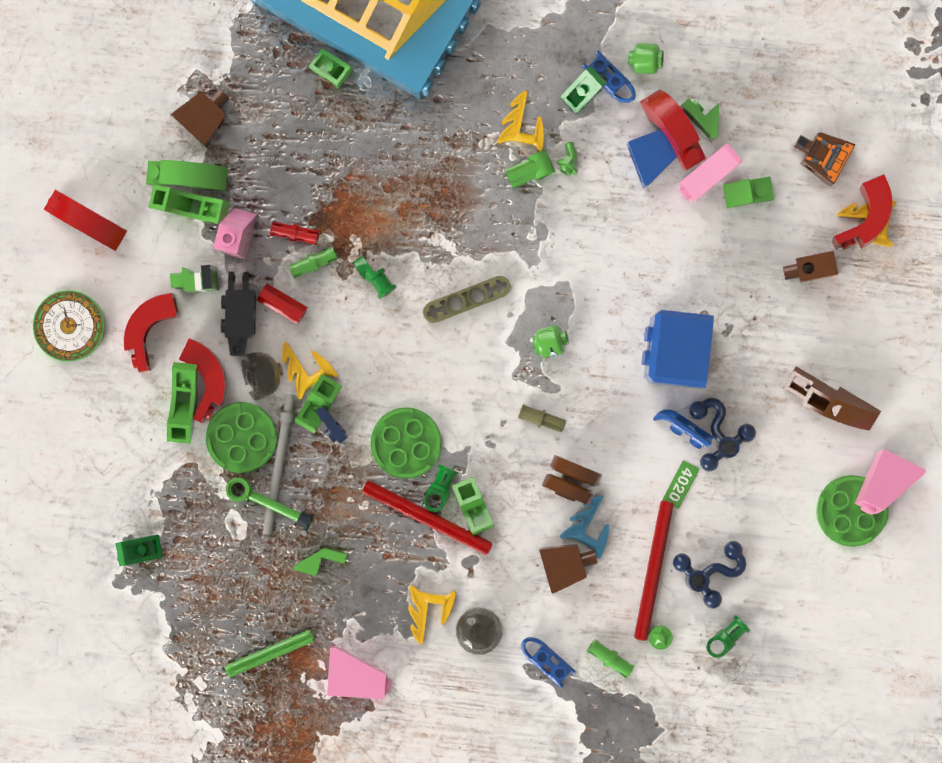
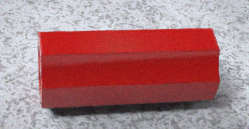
M268 283L263 287L256 300L297 325L308 309L304 304Z

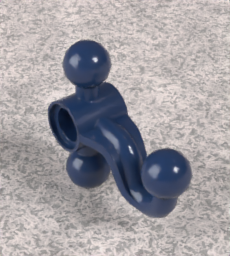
M716 398L695 401L689 408L690 415L697 420L705 418L710 407H714L717 411L711 423V433L718 442L717 451L706 453L700 459L702 469L708 472L716 470L719 460L722 458L728 459L736 456L740 449L739 445L742 442H751L756 437V429L751 424L741 425L735 437H725L720 430V426L725 419L726 408ZM725 441L733 443L734 452L732 454H725L723 452L722 444Z
M730 541L725 545L724 553L729 559L736 560L737 566L735 568H729L721 563H712L702 571L694 570L691 567L690 557L684 553L674 557L673 566L677 571L686 574L685 583L687 587L692 591L701 592L704 596L705 605L708 608L714 609L720 606L722 596L718 591L709 588V577L715 572L730 578L738 577L745 571L746 559L742 554L743 548L741 544L737 541ZM699 574L703 578V583L700 587L695 588L692 584V578Z

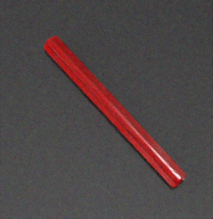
M367 481L362 490L364 494L484 555H487L492 548V542L478 535H472V532L371 481Z
M662 500L659 505L634 638L637 640L646 641L649 635L674 503Z

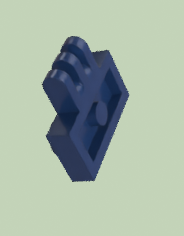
M320 407L317 410V415L328 428L325 433L333 443L337 440L341 444L349 437L325 407Z

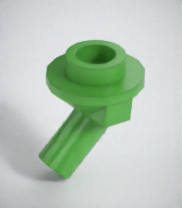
M568 142L565 144L567 155L564 159L557 161L558 169L567 176L571 174L577 175V155L574 143Z

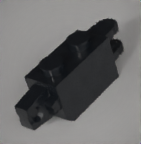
M229 271L228 290H225V295L221 296V309H225V319H221V333H225V338H228L230 356H245L247 341L256 334V291L249 290V272H243V290H235L236 275L234 271Z

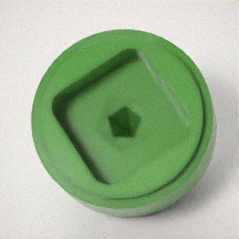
M657 625L650 630L648 639L654 648L663 650L671 645L673 636L666 626Z

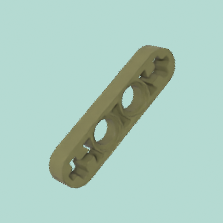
M504 276L488 279L427 303L423 309V315L431 323L443 321L505 297L510 292V282ZM497 280H500L501 283H506L507 287L504 288V293L496 290L491 292L494 297L489 298L488 291L484 285L489 284V288L495 287ZM479 288L484 291L485 297L481 302L472 300L471 292L474 289ZM453 297H459L463 302L462 308L457 311L449 307V301ZM445 301L446 309L450 314L444 315V311H441L437 314L438 318L436 319L427 315V312L430 311V306L438 309L442 307L440 302Z

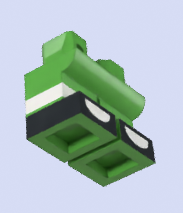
M201 265V273H195L182 267L181 273H170L171 288L184 289L188 293L219 291L218 272L215 266Z

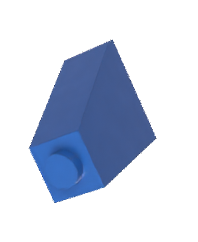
M661 129L628 141L626 144L643 188L648 187L677 158L672 145Z

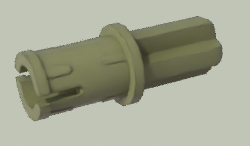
M525 404L522 405L518 416L519 419L537 424L539 428L543 426L557 432H562L566 424L565 419L545 413L546 410L544 409L540 411Z

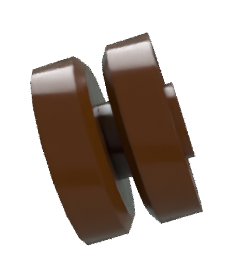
M554 455L550 467L562 473V476L560 478L553 474H546L542 486L555 491V494L573 502L577 500L590 506L594 493L582 487V484L584 482L591 486H598L602 474Z

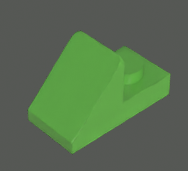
M323 48L308 67L331 83L336 89L340 88L354 69Z
M688 98L680 106L681 109L711 142L714 141L718 136L719 103L704 115L702 113L704 111L703 107L696 100L692 102Z
M770 176L752 180L745 179L723 185L727 208L775 200Z

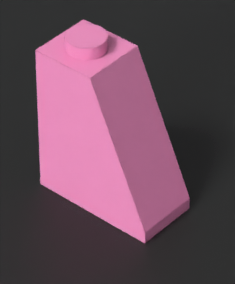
M727 143L679 183L681 187L679 192L687 201L691 199L692 202H695L743 161Z
M883 449L875 454L855 504L861 506V510L868 514H877L885 510L920 479L926 470Z
M331 645L327 695L385 699V693H390L391 679H386L387 672L336 645Z

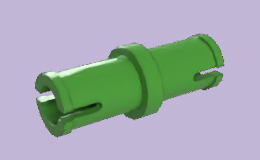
M331 246L314 255L310 253L307 255V258L288 266L295 279L310 271H319L318 268L337 261V257Z
M596 639L592 641L587 649V652L601 660L605 667H611L624 676V678H627L634 669V665L618 656L617 651H611Z

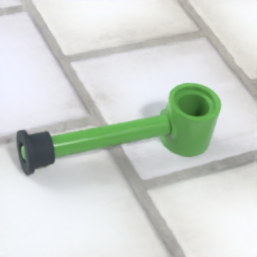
M233 478L226 485V494L231 500L239 502L250 499L296 521V524L303 527L304 531L308 530L313 520V513L311 515L303 511L300 513L253 491L252 483L246 478ZM237 483H242L245 487V492L242 496H238L234 492V486Z

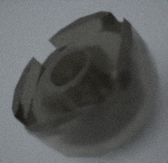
M252 352L242 355L244 360H241L242 375L245 385L250 384L253 390L249 392L253 400L264 399L275 393L280 385V376H283L281 364L279 362L276 363L275 359L268 353Z
M474 607L465 611L459 617L456 625V638L459 645L465 651L474 655H484L492 652L499 645L503 627L499 617L493 611Z

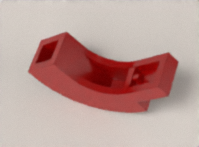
M658 90L640 101L649 122L657 125L668 138L684 170L687 171L706 159L698 142L700 138L681 107L669 94Z
M884 174L862 183L859 190L867 205L866 220L857 227L835 235L832 239L835 250L841 247L843 250L849 249L856 245L855 241H858L860 248L863 249L874 242L882 233L892 211V193Z
M56 189L43 209L114 251L117 250L127 233V230Z
M163 294L145 301L134 311L128 320L124 332V351L134 350L135 354L131 355L134 369H138V372L151 371L146 347L147 335L151 328L160 321L179 317L175 294Z
M189 338L179 360L187 364H196L197 370L204 379V396L193 417V420L204 423L205 420L209 421L214 413L213 403L223 406L227 393V378L224 367L216 354L205 345Z

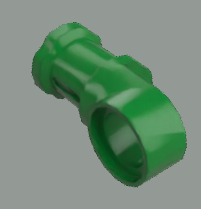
M363 256L352 262L362 278L374 286L379 294L377 296L379 299L387 296L397 288L395 284H391L384 274V268L374 273Z
M440 464L437 467L439 471L435 481L430 484L424 499L426 508L433 512L443 509L451 492L449 488L453 478L459 473ZM445 474H447L446 479H445V481H444V483H443V485H442V484H441V483H442V480H443ZM433 494L441 497L442 503L438 508H432L428 504V498Z
M736 615L733 617L734 620L724 630L718 631L707 642L706 648L712 657L721 658L725 656L745 632L749 633L751 631ZM719 640L723 642L724 650L722 653L714 654L711 651L710 646L713 641Z

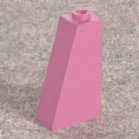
M234 208L219 224L213 248L222 254L246 260L258 214Z

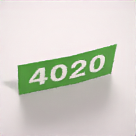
M683 460L662 500L674 503V506L679 509L699 468Z

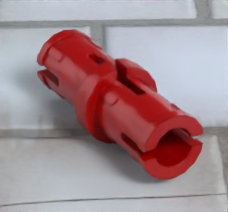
M273 221L270 228V236L290 239V242L294 243L300 241L317 245L320 235L319 230L300 227L299 224L295 223L290 225Z

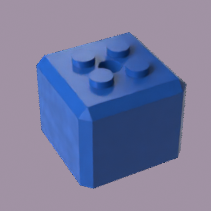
M660 310L650 317V324L645 328L644 334L647 350L643 351L641 365H645V379L653 384L698 389L706 388L714 315Z

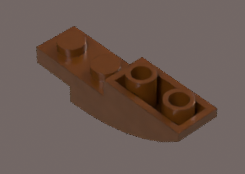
M797 366L783 387L803 399L801 403L803 406L822 416L851 427L870 431L881 413V410L842 387L836 390Z

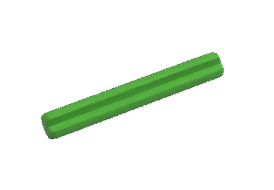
M307 630L225 666L226 673L229 677H233L314 642V635L311 630Z

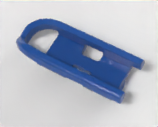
M598 50L595 53L598 57L589 66L599 75L603 74L608 79L603 88L619 102L630 103L634 101L636 92L633 85ZM584 64L582 67L586 70L589 66ZM607 67H609L615 74L612 75L607 70ZM626 84L632 96L630 98H622L615 93Z
M662 410L653 417V421L666 420L671 422L672 424L669 428L676 435L681 436L685 433L690 436L689 442L695 448L701 449L704 445L709 448L712 444L711 441L714 438L712 435L676 411Z
M527 637L522 641L521 648L527 659L560 688L564 686L561 682L570 672L573 675L576 673V670L540 639ZM529 641L536 642L542 646L533 657L526 650L525 644ZM552 656L559 661L557 665L550 660ZM546 664L552 671L549 672L543 666Z

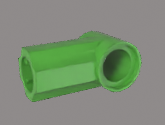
M547 150L529 156L527 160L505 169L512 189L556 172Z

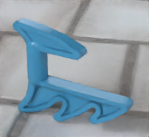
M602 495L592 499L590 509L579 512L570 518V521L581 520V523L572 525L559 536L562 539L571 538L592 548L598 559L601 558L607 543L609 525L606 524L597 540L584 533L603 499Z

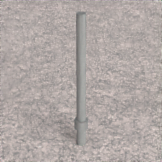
M287 393L284 410L280 414L281 428L269 498L278 502L290 426L294 422L295 416L293 408L296 395ZM269 508L266 510L262 533L265 535H272L276 514L275 511Z

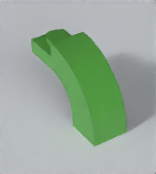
M174 160L148 161L146 184L151 186L188 187L207 191H226L228 167Z
M154 185L148 208L193 220L220 224L227 216L230 202L180 191L171 187Z
M173 362L171 404L167 420V441L191 444L195 423L193 417L196 413L199 377H197L196 364Z

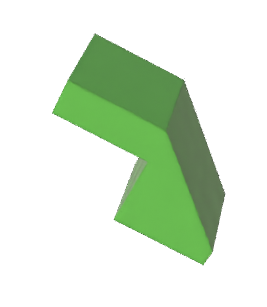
M322 374L294 422L315 434L322 423V420L317 415V410L320 407H325L329 411L342 385Z
M474 477L452 485L472 535L495 527Z
M325 547L294 566V570L317 576L322 558L345 564L348 553Z

